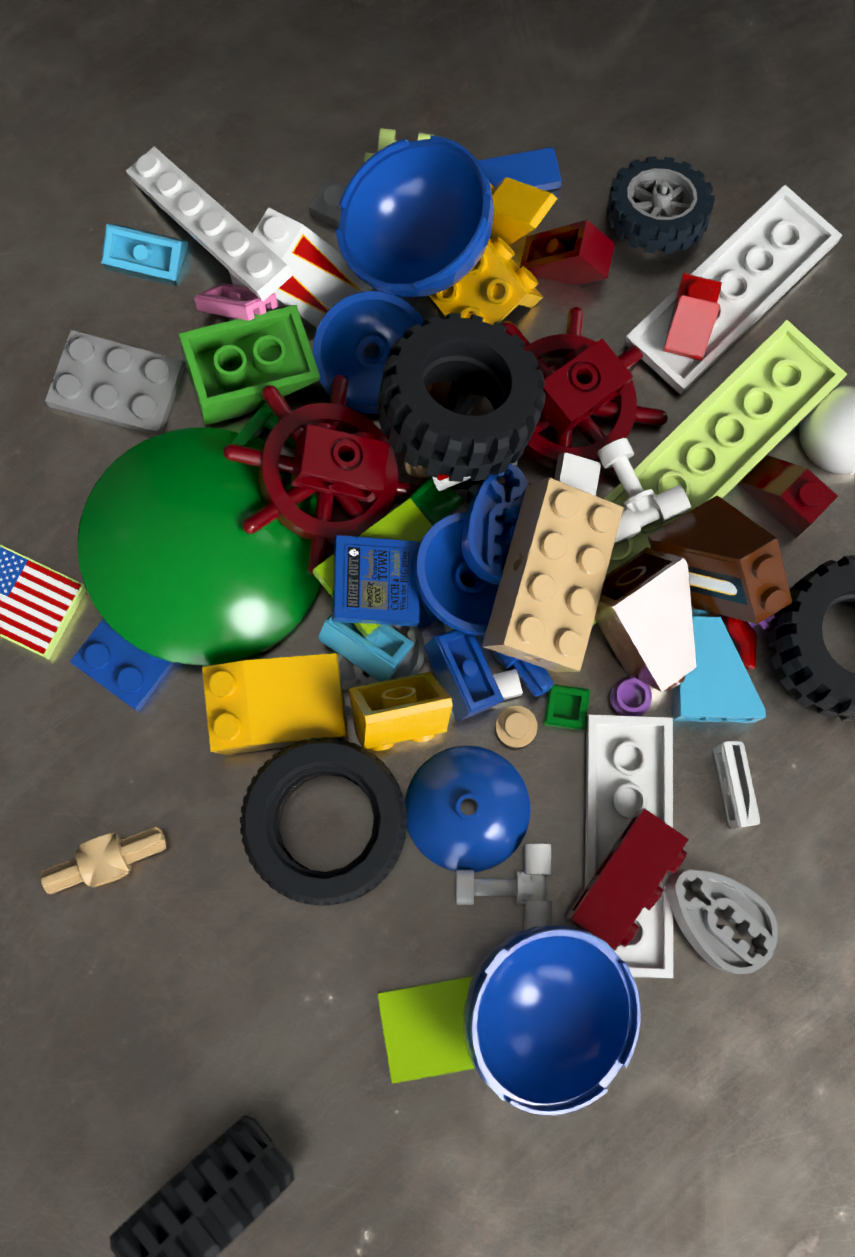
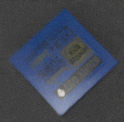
M336 535L334 539L332 622L416 627L419 624V591L414 574V560L420 542Z

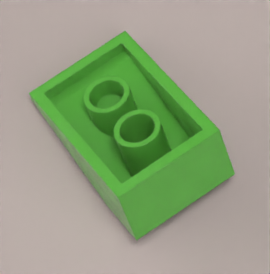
M297 305L268 311L262 315L256 314L254 315L255 318L249 321L235 319L179 333L182 356L204 426L243 416L262 407L267 403L262 396V389L266 385L275 386L284 397L320 380V374Z

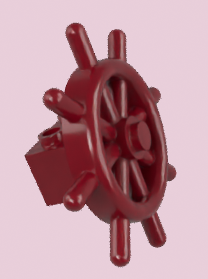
M573 307L568 312L566 334L550 335L538 339L531 344L513 322L505 321L501 324L506 327L505 332L510 336L516 334L525 343L524 350L526 352L532 351L539 363L537 369H540L544 376L545 386L543 391L546 394L545 405L529 444L523 453L531 459L553 468L552 479L555 477L559 454L566 452L601 462L597 452L618 439L626 438L634 422L662 426L668 421V415L664 410L637 406L636 391L632 381L634 376L628 368L643 358L641 350L636 346H632L617 357L603 338L596 342L583 337L584 313L579 307ZM564 358L563 366L560 369L555 365L549 367L545 360ZM466 384V390L469 394L485 397L480 391ZM591 415L615 418L613 427L607 436L603 434L590 418ZM552 425L557 432L556 444L546 440L538 433ZM577 426L591 445L572 447L573 428Z
M336 375L333 378L330 403L305 405L294 411L275 386L266 385L262 389V396L280 421L268 435L262 449L258 450L236 444H228L223 449V455L226 459L258 467L259 486L266 506L243 521L242 529L244 532L254 534L277 519L294 534L310 540L307 569L312 576H315L312 573L314 568L325 561L327 543H334L336 535L358 537L387 514L395 497L408 499L420 487L419 485L398 481L396 458L392 447L388 443L390 435H385L381 429L363 414L346 407L348 379L344 375ZM290 436L296 442L295 457L280 454L285 441ZM279 471L292 474L291 485L294 487L287 492L282 485ZM316 493L315 514L312 517L296 505ZM334 496L351 520L330 522ZM358 500L372 503L367 511H365Z

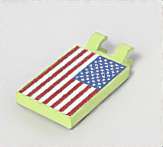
M0 545V637L49 660L87 591L85 585Z

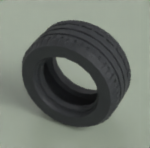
M322 737L311 738L308 741L305 739L298 743L290 744V747H284L280 752L273 754V758L266 760L264 765L257 770L258 774L253 776L251 784L246 789L247 794L246 796L244 795L243 806H241L240 811L242 813V817H240V834L243 837L241 840L245 847V853L249 857V862L254 867L255 872L260 875L261 879L268 886L276 890L277 893L300 903L329 906L362 897L377 887L389 875L402 853L407 833V811L401 788L390 769L373 752L371 753L368 749L354 742ZM324 774L345 777L360 786L370 800L374 815L371 838L361 855L345 867L327 872L310 870L295 861L284 847L279 830L281 807L291 790L306 779Z

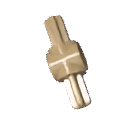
M155 826L124 839L119 834L110 833L86 841L78 846L79 849L75 852V858L42 870L40 873L42 887L47 894H53L82 882L93 888L118 880L129 874V871L132 869L131 863L164 851L167 847L165 836L160 827Z

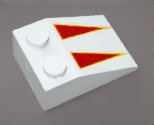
M268 207L253 234L288 264L293 276L274 292L278 307L267 310L272 311L297 305L304 328L316 333L322 318L334 304L349 295L369 291L371 287L352 272L338 250L303 224ZM229 271L233 285L246 287Z

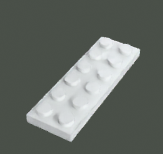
M784 185L691 274L722 282L717 302L720 304L719 312L702 361L663 351L678 287L626 336L624 343L629 348L632 346L639 348L643 353L642 360L681 395L838 243L842 234Z
M616 715L587 716L585 888L638 810L645 808L673 828V718ZM669 871L659 884L663 888V892L656 904L649 911L643 908L635 920V923L639 925V929L634 938L625 948L619 945L615 951L622 961L627 964L633 977L673 978V913L666 893V882L672 874Z

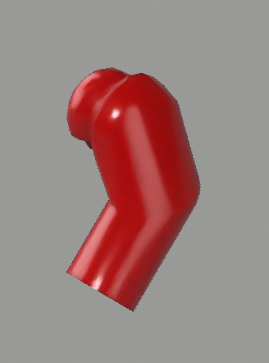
M719 615L718 617H721L728 633L736 643V650L746 670L755 669L756 632L747 621Z

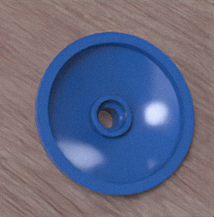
M380 291L355 293L334 304L319 323L313 342V356L320 374L319 381L326 392L331 395L333 378L336 375H344L348 379L346 407L360 413L379 414L377 412V398L386 358L389 357L390 349L396 339L403 337L404 331L415 324H419L422 327L424 319L417 310L402 298ZM375 343L379 347V353L375 357H367L364 353L366 345Z
M466 512L452 514L434 524L422 538L414 560L416 585L426 606L443 623L460 632L485 635L499 585L482 580L467 565L461 549L462 529ZM497 519L495 522L501 524L503 530L502 534L495 540V543L501 545L502 552L494 560V563L499 564L501 572H503L505 563L502 561L503 552L510 548L509 544L503 542V534L510 527ZM465 577L468 579L470 587H465L461 583L460 578Z
M478 746L452 747L430 757L414 774L405 797L407 829L414 844L430 861L442 868L455 872L456 870L481 872L504 862L521 844L530 821L529 794L519 772L501 755ZM471 799L476 803L477 809L474 814L465 815L461 811L460 804L463 800Z

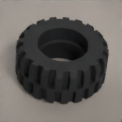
M461 313L447 314L446 318L441 320L439 316L423 320L422 327L419 324H415L404 331L403 337L396 339L390 349L389 357L386 358L377 398V412L380 414L379 424L381 430L385 435H390L388 443L396 453L402 451L405 454L404 461L414 468L418 465L427 469L425 474L435 478L438 477V474L449 476V481L462 482L464 477H471V481L487 479L489 471L492 475L504 472L508 469L509 464L516 463L523 455L545 405L546 394L543 391L545 380L542 371L537 369L539 363L532 351L526 352L524 350L525 343L516 334L513 336L507 334L505 326L494 322L493 325L483 322L484 317L471 315L470 319L461 318ZM443 381L467 384L480 391L489 400L494 411L477 416L452 412L438 404L428 393L426 387Z
M855 555L843 556L837 562L829 560L796 582L789 589L792 603L774 614L775 618L770 623L776 627L775 630L768 634V646L776 647L777 654L771 657L774 670L782 668L786 675V678L780 680L786 690L795 688L800 693L796 700L803 706L808 707L814 704L818 706L817 714L828 718L839 715L841 721H855V673L844 669L829 654L823 640L822 623L825 612L832 605L850 604L855 606Z
M245 1115L178 1172L110 1236L111 1250L116 1257H217L295 1180L294 1167L258 1121Z

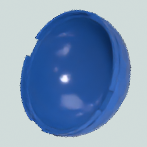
M430 136V139L411 142L405 138L375 153L356 171L339 203L341 214L339 226L336 229L340 252L349 268L361 281L377 291L401 298L426 297L447 290L458 283L474 268L484 254L492 233L494 215L490 182L478 160L457 142L439 136Z
M564 925L532 927L514 934L491 951L477 968L470 982L464 1007V1035L469 1057L482 1080L502 1100L519 1109L541 1115H559L581 1109L603 1096L607 1092L606 1087L621 1067H627L631 1060L640 1030L641 1010L638 989L627 964L622 961L605 941L585 930Z

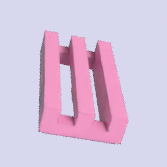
M226 283L217 285L194 297L197 311L247 321L254 319V314L262 315L266 313V308L274 309L278 307L275 293H272L265 301H262L248 287Z

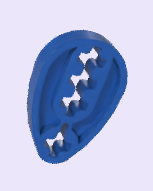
M509 464L508 469L498 475L490 473L487 479L477 488L468 506L462 529L461 549L467 565L479 578L496 585L500 584L503 572H501L500 565L494 563V560L502 552L501 545L495 543V540L502 534L503 528L501 524L495 521L500 516H503L504 523L511 525L503 534V542L511 545L526 487L529 485L522 471L512 464ZM502 477L505 478L506 485L512 486L506 494L504 486L497 483ZM509 548L503 552V563L506 562Z

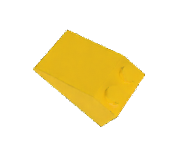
M336 653L242 660L202 667L210 752L234 755L291 746L290 744L298 743L305 739L308 741L311 738L328 737V739L348 737L339 659Z

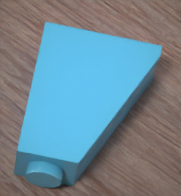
M692 610L697 668L685 675V680L680 685L672 688L673 721L756 723L766 718L765 707L721 617H708L707 611Z

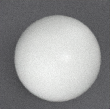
M837 385L799 424V439L805 454L815 465L830 473L845 475L855 473V385Z

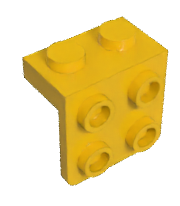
M500 237L496 240L489 238L484 254L463 279L447 290L429 295L445 316L447 314L461 313V318L470 319L471 315L484 317L483 322L491 325L494 322L500 324L518 305L533 308L543 298L535 288L538 285L537 279L528 269L523 266L519 268L512 260V257L515 255L513 250Z

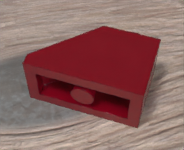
M583 220L527 236L520 268L522 266L525 267L534 277L576 286L608 279L615 243L588 220Z
M766 455L738 483L742 489L796 538L838 497L808 468Z

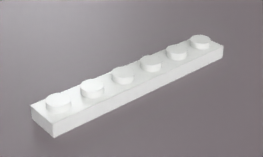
M151 148L126 170L132 182L262 301H265L293 276L288 264L157 148Z

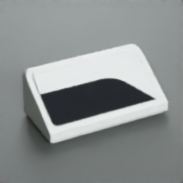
M727 741L714 746L713 753L728 826L731 829L759 825L760 817L743 742Z

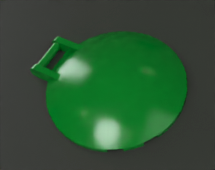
M267 403L256 412L240 433L207 427L184 428L158 434L140 442L118 457L104 471L87 498L79 523L77 539L78 561L85 588L93 605L106 623L125 641L155 658L171 663L178 662L206 667L236 662L259 652L262 653L292 632L304 618L318 594L321 583L307 569L310 540L294 534L277 519L254 534H247L242 529V523L247 517L266 506L259 486L258 467L226 459L223 455V449L228 444H236L258 450L262 449L264 441L258 438V436L265 428L272 431L280 421ZM290 436L285 442L296 450V442ZM279 471L282 485L287 492L294 487L291 485L292 474ZM314 494L296 505L312 517H314L316 497Z

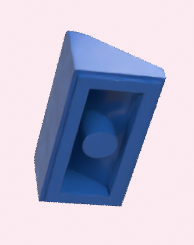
M454 629L434 636L424 646L440 685L452 699V712L457 721L469 718L504 701L474 634H467Z

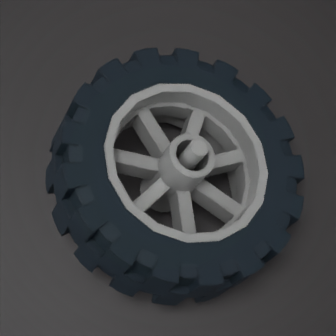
M656 156L646 157V160L642 162L639 159L630 162L627 169L623 167L617 172V177L613 178L607 205L610 228L614 227L615 235L620 240L626 239L628 241L627 245L635 249L638 246L645 248L647 253L655 254L656 251H663V254H672L675 249L680 248L681 251L690 248L692 242H699L703 237L704 231L706 232L715 200L714 195H712L713 187L710 182H705V175L700 170L695 172L691 169V164L684 161L681 164L674 162L675 158L671 157L657 160ZM637 198L642 202L635 203L634 200Z

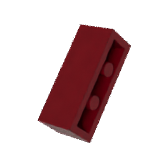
M645 808L638 810L566 918L582 930L605 941L614 951H616L619 945L625 948L639 929V925L635 923V920L643 908H646L648 911L651 910L660 898L663 888L659 884L666 873L669 871L674 874L685 860L687 852L683 848L689 839Z

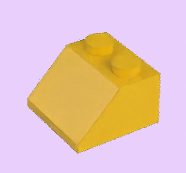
M431 672L348 688L355 733L362 747L366 749L382 751L393 747L394 743L407 740L423 742L432 739L435 734L447 732L452 710V699Z

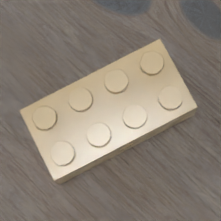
M552 478L527 485L482 647L554 672H579L624 507Z

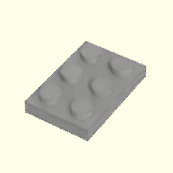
M70 330L45 402L51 408L156 436L164 432L186 366L183 360Z

